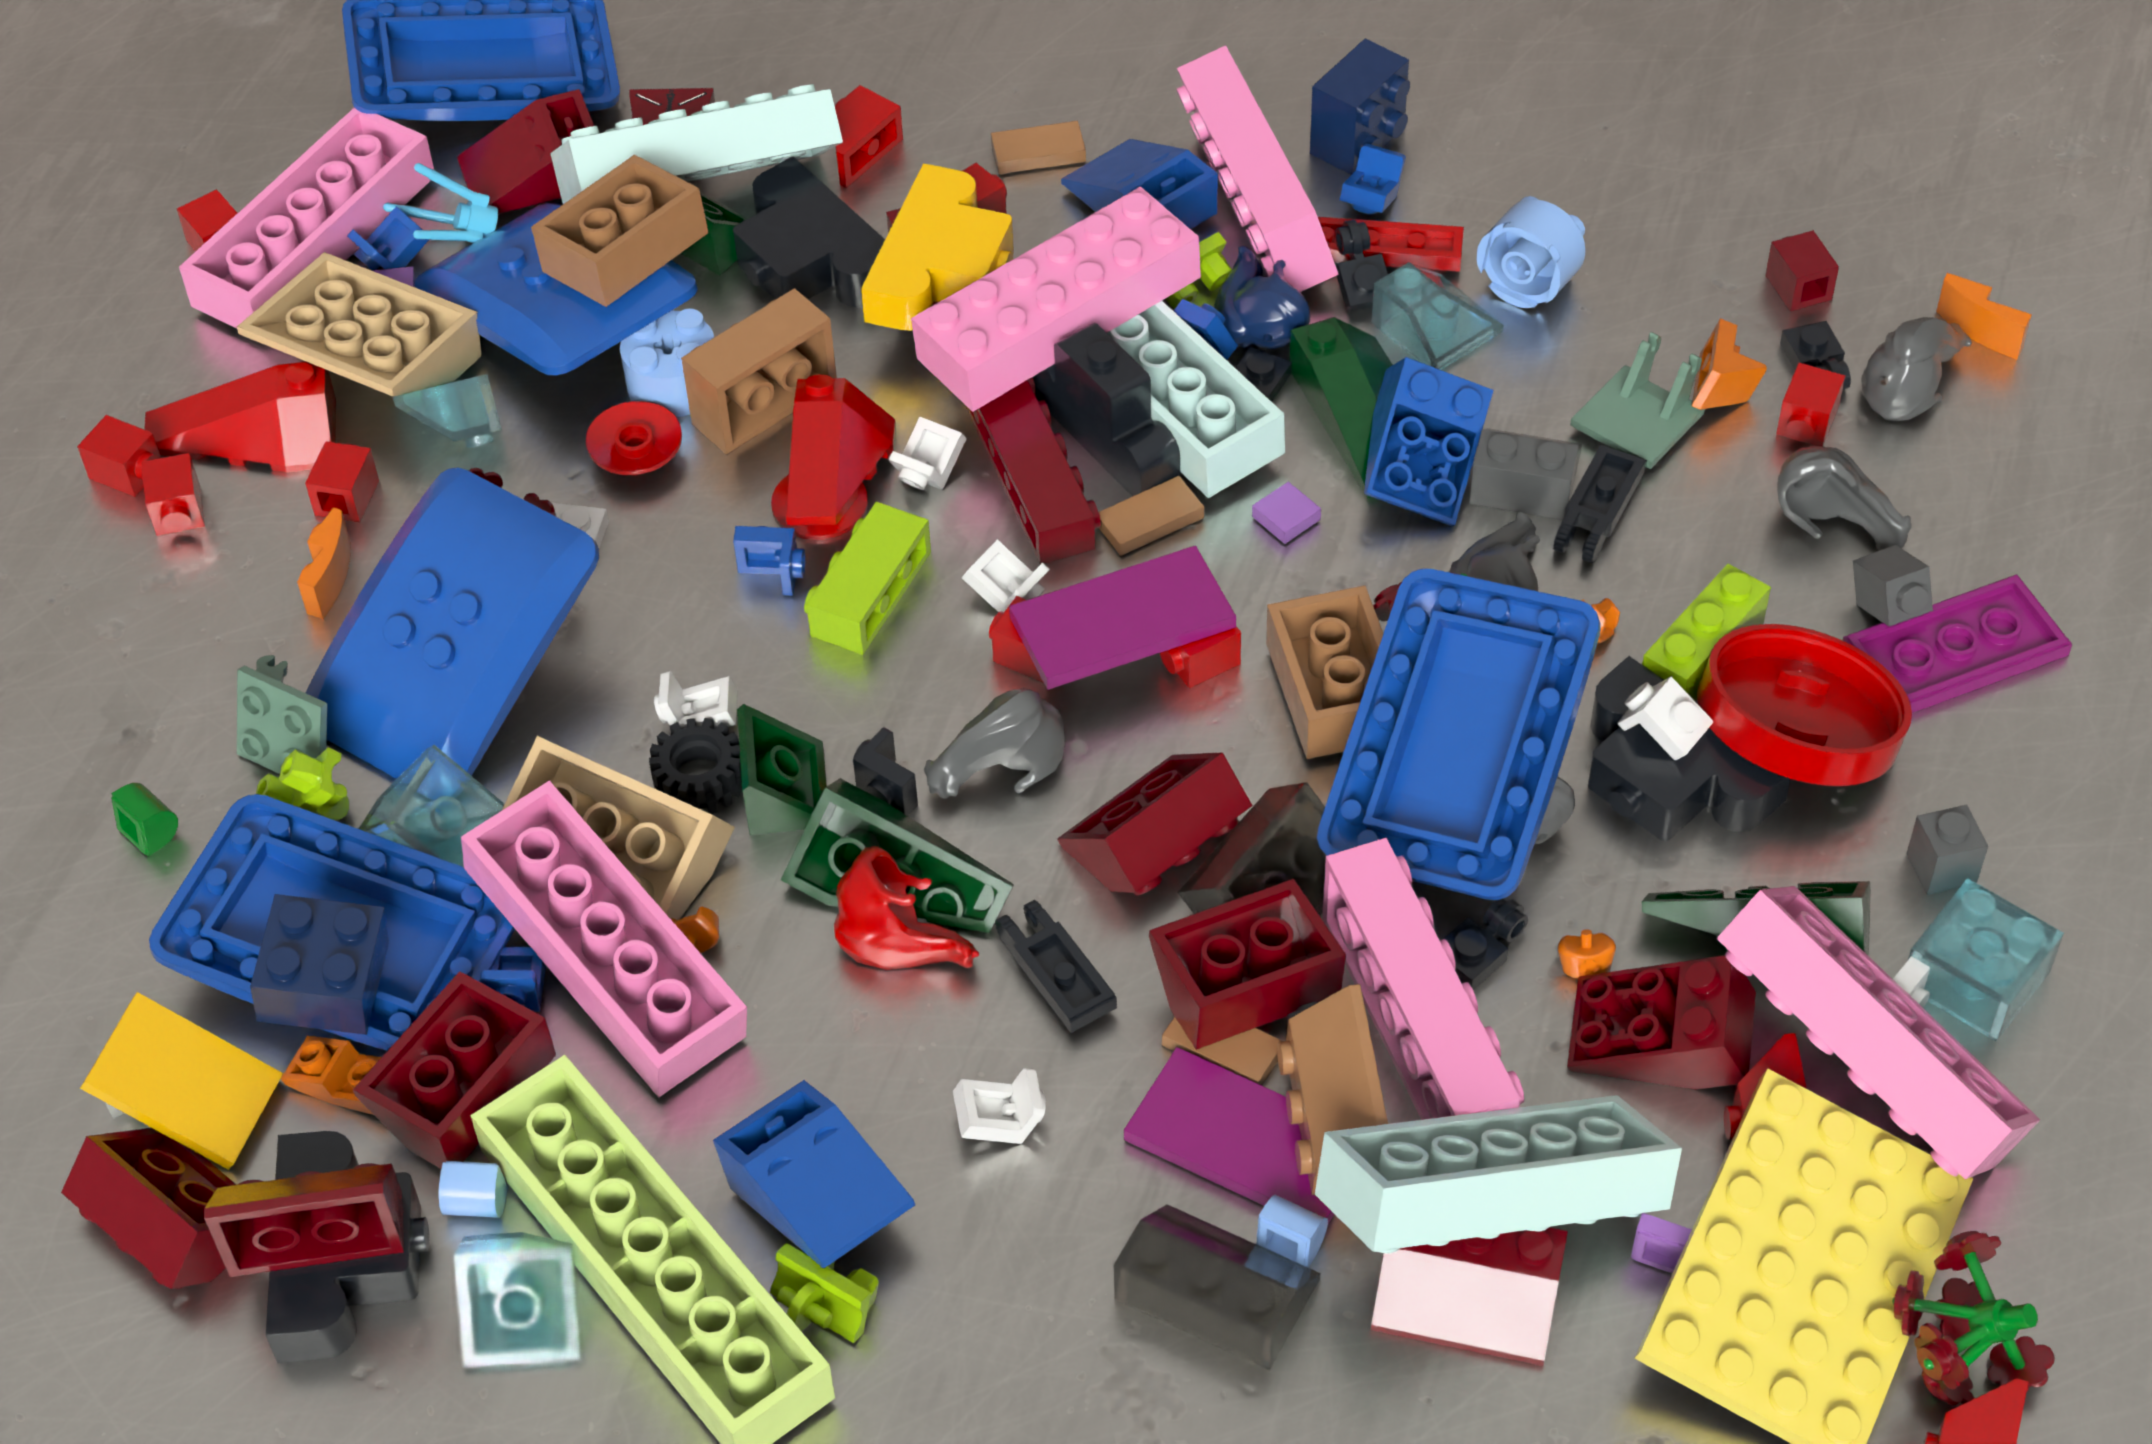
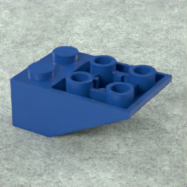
M1128 139L1061 179L1062 185L1095 212L1141 186L1190 229L1217 214L1218 173L1188 149Z
M1408 357L1387 368L1373 412L1364 494L1452 527L1455 526L1494 390Z
M805 1080L713 1139L730 1189L823 1269L915 1206L911 1195L840 1109Z

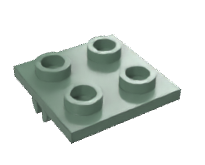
M1650 332L1648 342L1642 340L1632 366L1624 365L1571 418L1570 426L1610 448L1647 460L1646 467L1649 469L1704 415L1705 409L1700 410L1692 407V400L1689 399L1695 376L1701 367V357L1691 353L1689 362H1682L1670 392L1649 381L1654 357L1661 344V336Z
M267 655L257 660L256 670L245 665L237 670V754L280 774L281 766L286 757L295 749L313 758H317L326 750L327 703L284 684V677L288 673L287 661H282L275 666V656Z

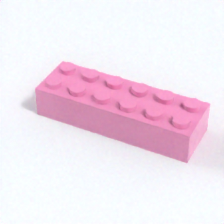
M1225 45L1178 67L1177 70L1183 86L1176 89L1186 113L1194 111V114L1190 115L1189 124L1199 145L1203 143L1205 145L1202 148L1210 167L1214 171L1219 170L1218 180L1226 198L1236 197L1231 202V205L1241 227L1250 224V227L1245 231L1255 254L1265 253L1266 257L1261 258L1260 261L1267 277L1274 273L1273 266L1279 260L1285 261L1286 264L1283 268V279L1299 292L1339 275L1316 211L1227 46Z
M353 108L179 266L191 307L237 328L240 323L322 253L325 252L347 260L360 248L347 237L353 229L367 240L391 213L383 209L385 203L406 205L431 181L428 177L416 172L414 169L416 163H421L434 170L427 136L378 114H366Z
M1140 186L912 317L917 359L974 412L1055 364V343L1093 323H1097L1108 333L1201 278L1199 236Z
M550 780L461 836L463 863L466 872L658 1098L746 1037L747 1006Z
M1387 838L1326 856L1322 919L1346 953L1345 966L1354 984L1361 985L1366 1009L1421 1120L1519 1108L1520 1104L1524 1103V1092L1521 1082L1514 1071H1506L1500 1059L1501 1049L1496 1033L1492 1027L1483 1026L1477 1014L1478 1004L1475 993L1468 982L1461 983L1456 974V963L1451 946L1445 939L1439 941L1433 929L1434 920L1430 906L1424 897L1417 898L1412 888V876L1405 858L1402 855L1396 857Z
M1795 886L1759 890L1717 937V940L1728 949L1725 953L1728 961L1741 973L1747 976L1754 974L1768 988L1765 995L1769 1001L1787 1015L1794 1013L1809 1028L1806 1031V1035L1810 1041L1826 1054L1832 1055L1835 1053L1849 1066L1850 1069L1847 1071V1075L1853 1083L1870 1095L1876 1093L1891 1107L1888 1112L1891 1119L1908 1134L1915 1135L1918 1133L1933 1148L1930 1154L1934 1161L1950 1175L1958 1176L1960 1174L1964 1179H1968L1995 1168L2040 1121L2023 1102Z

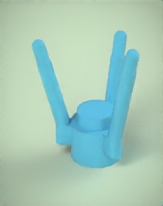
M421 163L415 164L414 169L416 172L469 200L467 204L460 202L456 208L455 215L392 203H385L383 205V209L386 212H391L397 206L409 217L452 224L454 229H456L416 230L413 233L415 239L467 241L474 243L494 232L498 219L497 207L488 205L489 195L474 192Z

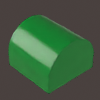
M136 782L127 784L111 793L117 829L144 855L151 856L172 840L178 828V817L147 787Z

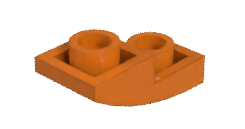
M1947 273L1943 281L1936 312L1947 323L1959 324L1962 330L1975 342L2017 360L2024 346L2032 314L1990 301L1992 291L1990 286Z
M334 507L322 523L317 524L313 528L307 541L313 562L303 568L297 581L306 613L323 620L341 592L351 558V541L342 510Z
M307 1035L280 1079L286 1086L311 1097L347 1109L373 1114L355 1096L353 1089L382 1057L359 1054L348 1040Z

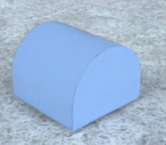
M446 1161L442 1163L439 1181V1207L442 1215L500 1218L502 1216L508 1185L497 1163Z
M1273 1195L1259 1214L1256 1248L1296 1268L1307 1271L1321 1247L1326 1234L1328 1219L1280 1196Z

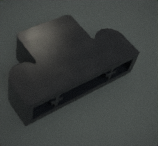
M792 156L758 175L752 183L756 215L733 228L737 263L745 271L750 282L755 286L760 285L775 300L794 288L809 300L826 289L835 286L836 297L841 303L854 308L863 307L861 288L885 239L795 157Z
M1093 323L1055 343V364L1033 376L1037 401L1044 400L1050 414L1132 497L1180 476V451L1177 442L1166 425L1160 421H1153L1151 418V379L1149 374L1097 323Z
M1628 656L1601 679L1596 686L1590 727L1593 734L1602 743L1594 749L1592 754L1588 788L1610 803L1612 808L1621 816L1631 818L1658 839L1668 841L1707 806L1712 808L1711 812L1714 820L1721 827L1729 831L1745 832L1759 826L1786 801L1790 778L1770 772L1743 758L1723 743L1710 727L1688 754L1676 761L1640 723L1624 731L1617 722L1629 709L1624 704L1626 699L1646 682L1653 687L1664 681V679L1632 657Z
M317 1131L278 1135L275 1180L295 1177L300 1173L308 1171L326 1173L353 1169L359 1165L351 1142L345 1135L338 1132ZM396 1173L402 1191L403 1253L269 1272L266 1338L277 1363L320 1360L339 1356L348 1350L354 1342L357 1333L356 1322L350 1306L408 1301L418 1296L420 1252H427L429 1250V1226L427 1218L421 1217V1204L409 1173Z

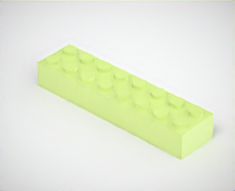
M566 1055L558 1058L470 1115L482 1153L491 1163L499 1165L505 1181L721 1444H772L835 1399L830 1364Z

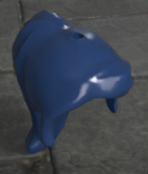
M1240 246L1238 248L1239 255L1219 289L1214 308L1225 317L1226 321L1223 325L1237 345L1243 348L1251 344L1268 349L1283 347L1290 343L1292 329L1310 323L1309 305L1304 296L1283 279V268L1286 266L1285 261H1277L1273 266L1274 273L1270 277H1263V269L1254 251L1246 246Z

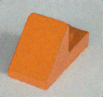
M1720 318L1700 352L1699 357L1702 358V363L1696 374L1692 407L1702 410L1747 402L1767 370L1765 364L1739 354L1740 346L1735 345L1738 325Z

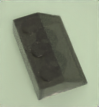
M1307 782L1269 788L1177 893L1193 914L1294 879L1319 916L1323 914L1326 854L1319 847L1317 833L1325 809L1324 804Z
M1166 1204L1140 1219L1113 1265L1114 1299L1270 1371L1317 1286L1321 1273Z

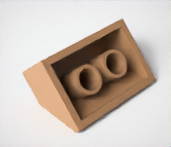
M1360 984L1349 985L1290 1018L1286 1041H1280L1277 1044L1281 1075H1290L1292 1090L1286 1092L1289 1123L1299 1124L1302 1139L1295 1142L1297 1169L1300 1175L1308 1174L1312 1195H1315L1324 1132L1388 1124Z

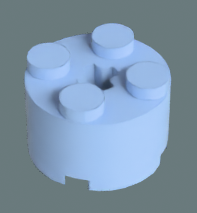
M1532 196L1524 197L1513 205L1481 239L1477 249V265L1480 273L1485 269L1492 281L1489 285L1490 289L1499 298L1511 305L1520 308H1534L1539 303H1548L1554 299L1579 271L1584 262L1586 250L1583 238L1585 234L1584 224L1578 217L1568 215L1564 210L1552 203L1538 200Z
M695 309L672 310L621 341L620 353L627 392L631 401H645L661 405L671 411L676 417L690 415L681 358L690 353L694 348L714 338L713 331L704 321L701 312Z

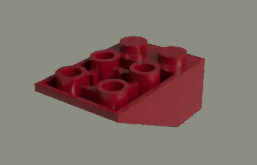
M580 89L535 100L459 154L457 160L467 188L477 193L489 195L488 205L497 207L498 214L561 198L551 153L562 145L561 139L571 136L572 131L594 126Z
M1725 955L1580 976L1577 983L1567 1067L1572 1072L1694 1090L1737 1085L1749 1072L1756 991L1747 976L1737 970Z

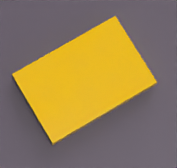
M136 992L80 1089L229 1170L238 1158L283 1073Z

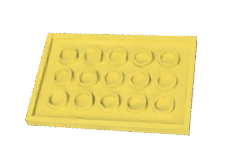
M1767 1069L1759 1079L1634 1359L1791 1444H1867L1910 1337L1902 1334V1320L1895 1319L1892 1300L1895 1297L1899 1284L1907 1285L1911 1270L1919 1271V1274L1924 1276L1923 1293L1925 1300L1937 1270L1934 1260L1943 1254V1249L1950 1238L1973 1177L1964 1179L1960 1174L1958 1176L1950 1175L1934 1161L1930 1154Z

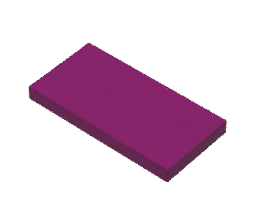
M1196 545L1009 606L1010 619L1047 690L1236 628V614Z
M2017 574L1932 605L1933 611L1890 627L1880 623L1844 636L1842 640L1867 653L1892 673L1905 690L1911 704L1912 713L2069 656L2072 647L2070 640Z
M1176 1047L1124 1128V1140L1263 1206L1266 1205L1273 1195L1280 1196L1327 1218L1329 1225L1334 1213L1316 1195L1311 1194L1308 1174L1300 1175L1298 1172L1295 1142L1302 1139L1299 1124L1289 1123L1286 1096Z

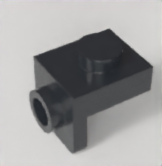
M883 727L871 740L867 739L862 742L854 754L853 765L856 787L887 802L908 816L918 806L915 773L895 762L893 732Z

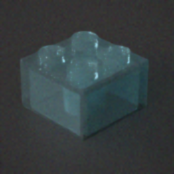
M1967 878L1911 948L1909 958L1912 956L1930 967L1924 987L1925 990L1930 992L1928 1002L1997 1042L2051 971L2064 933Z

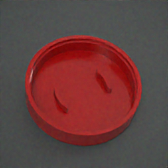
M1750 625L1724 635L1714 645L1697 691L1698 705L1714 721L1710 726L1711 730L1733 751L1770 772L1793 780L1817 785H1857L1869 782L1885 774L1894 764L1912 720L1911 704L1905 690L1892 673L1877 660L1838 638L1815 630L1791 625Z

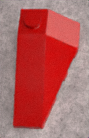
M309 362L278 364L145 412L144 430L153 433L160 455L175 456L190 453L193 460H201L208 455L228 458L229 464L245 467L247 461L270 464L273 471L287 473L312 470L325 441L336 443V397L328 370Z
M819 374L810 376L807 379H797L788 481L787 526L836 525L857 499L858 487L863 480H871L877 473V462L881 458L888 459L892 451H894L895 419L846 378H832L828 375Z

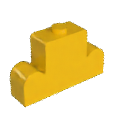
M923 163L861 288L864 322L899 330L913 331L911 318L932 307L933 301L940 302L1013 260L1012 217L1009 214L977 208L976 183L971 175L960 170Z

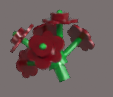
M1967 1231L1952 1237L1943 1249L1944 1254L1934 1260L1935 1267L1938 1270L1952 1268L1953 1271H1960L1969 1268L1974 1281L1968 1284L1961 1278L1948 1279L1942 1287V1299L1937 1301L1924 1300V1276L1920 1275L1919 1271L1911 1270L1907 1285L1899 1284L1895 1297L1892 1300L1895 1319L1902 1320V1334L1905 1336L1916 1335L1918 1322L1923 1312L1932 1313L1938 1319H1941L1940 1331L1931 1323L1922 1325L1919 1329L1920 1335L1914 1339V1344L1917 1349L1918 1362L1923 1369L1922 1376L1926 1387L1936 1398L1952 1406H1957L1959 1403L1965 1404L1974 1399L1973 1394L1970 1392L1973 1388V1383L1969 1377L1968 1367L1994 1343L1999 1344L1990 1351L1989 1357L1993 1365L1987 1371V1377L1993 1384H2000L2002 1386L2017 1378L2029 1382L2027 1391L2030 1387H2041L2047 1383L2049 1378L2046 1370L2050 1369L2055 1361L2052 1349L2046 1345H2036L2031 1337L2022 1336L2016 1341L2014 1340L2018 1330L2036 1326L2038 1314L2032 1304L2027 1303L2013 1306L2005 1299H1995L1980 1263L1988 1261L1996 1255L1995 1249L2001 1245V1240L1998 1236L1989 1237L1987 1233H1979L1978 1231ZM1967 1349L1961 1356L1958 1355L1960 1352Z

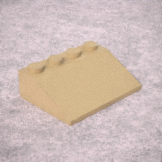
M325 252L237 326L238 334L393 397L454 382L482 356L480 336L476 323V311Z
M539 736L536 737L502 808L504 810L550 780L670 919L674 918L676 920H680L713 875L735 828L710 813Z

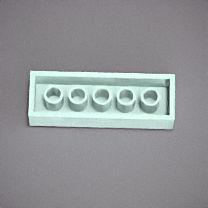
M814 84L789 89L788 94L779 96L774 100L772 93H762L745 98L746 102L737 104L733 108H730L729 101H721L702 107L703 111L693 113L691 116H687L686 110L681 109L660 114L659 119L651 121L646 125H643L642 118H633L615 123V128L608 129L605 133H599L598 126L572 131L571 136L561 139L562 145L551 153L562 203L564 204L634 154L686 182L776 165L792 156L797 160L819 156L843 142L831 89L816 91Z
M1163 301L1158 302L1107 333L1149 374L1151 379V418L1153 421L1162 422L1171 431L1180 451V472L1207 498L1214 496L1285 454L1284 413Z
M1618 1095L1324 1132L1315 1195L1373 1252L1393 1253L1398 1251L1399 1248L1426 1244L1442 1246L1453 1240L1474 1237L1490 1239L1498 1237L1502 1233L1523 1230L1544 1231L1550 1226L1571 1223L1593 1224L1599 1219L1619 1216L1641 1217L1642 1213L1668 1210L1671 1206L1682 1147Z

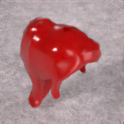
M877 846L864 848L839 881L836 893L839 913L834 922L835 939L840 948L856 962L884 970L912 968L945 961L956 963L965 968H971L973 966V959L979 956V952L973 944L956 932L936 924L918 922L913 906L916 897L914 894H907L906 887L913 886L919 890H924L932 884V880L930 878L921 879L904 873L886 850Z

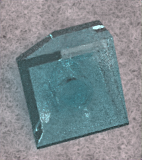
M1411 262L1374 283L1372 324L1415 360L1439 370L1446 368L1504 330V325L1444 276Z
M487 374L392 397L394 407L455 442L464 440L466 448L494 442L492 432L502 430Z
M432 745L378 797L358 829L464 867L461 836L502 811L504 803L437 746Z
M524 1232L464 1236L454 1253L463 1367L580 1360L581 1346L572 1243Z

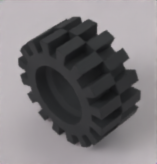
M695 718L686 719L687 728L681 729L678 722L670 725L671 736L662 731L657 736L658 745L652 743L650 748L651 758H649V765L654 789L696 808L707 807L710 814L718 813L716 804L719 802L725 808L733 804L731 794L739 797L742 793L739 739L735 732L729 734L728 726L720 723L714 729L713 719L704 718L702 726L696 725ZM706 759L717 763L713 769L699 775H687L678 771L684 764L693 760Z

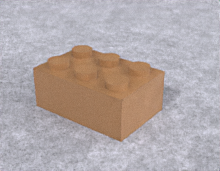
M635 154L531 227L542 272L605 307L619 299L630 289L708 234L699 188Z
M795 288L778 299L769 302L765 307L744 320L733 324L726 331L703 345L694 348L690 353L681 358L692 425L726 455L793 413L797 379H807L810 376L819 374L837 378L830 318Z
M1365 585L1267 605L1266 645L1306 759L1344 752L1383 636L1381 625Z

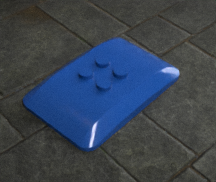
M347 0L343 4L342 19L352 104L355 109L362 113L378 114L390 119L423 121L508 120L537 99L577 89L581 91L588 112L609 109L619 101L620 85L603 0Z
M546 203L534 207L494 232L484 236L482 239L427 269L415 279L414 287L476 311L479 335L544 374L560 375L578 368L690 300L698 291L695 277L670 260L619 299L605 307L542 272L531 227L563 205L560 203Z
M450 468L440 473L415 506L375 567L336 633L305 692L327 703L326 739L431 799L445 801L458 796L465 788L595 570L599 560V548L596 541L579 528L466 469Z
M1419 569L1406 576L1399 586L1318 827V844L1326 856L1387 838L1396 857L1402 855L1407 861L1412 881L1487 900H1500L1511 895L1522 880L1538 836L1600 636L1601 623L1597 612L1592 606L1581 600L1435 569Z
M254 794L237 800L230 807L153 928L149 943L151 954L163 966L253 1004L250 985L275 894L384 907L389 944L367 1035L332 1030L325 1031L388 1051L459 971L480 982L481 971L492 969L503 948L506 947L514 933L515 928L466 872L464 867L269 796Z

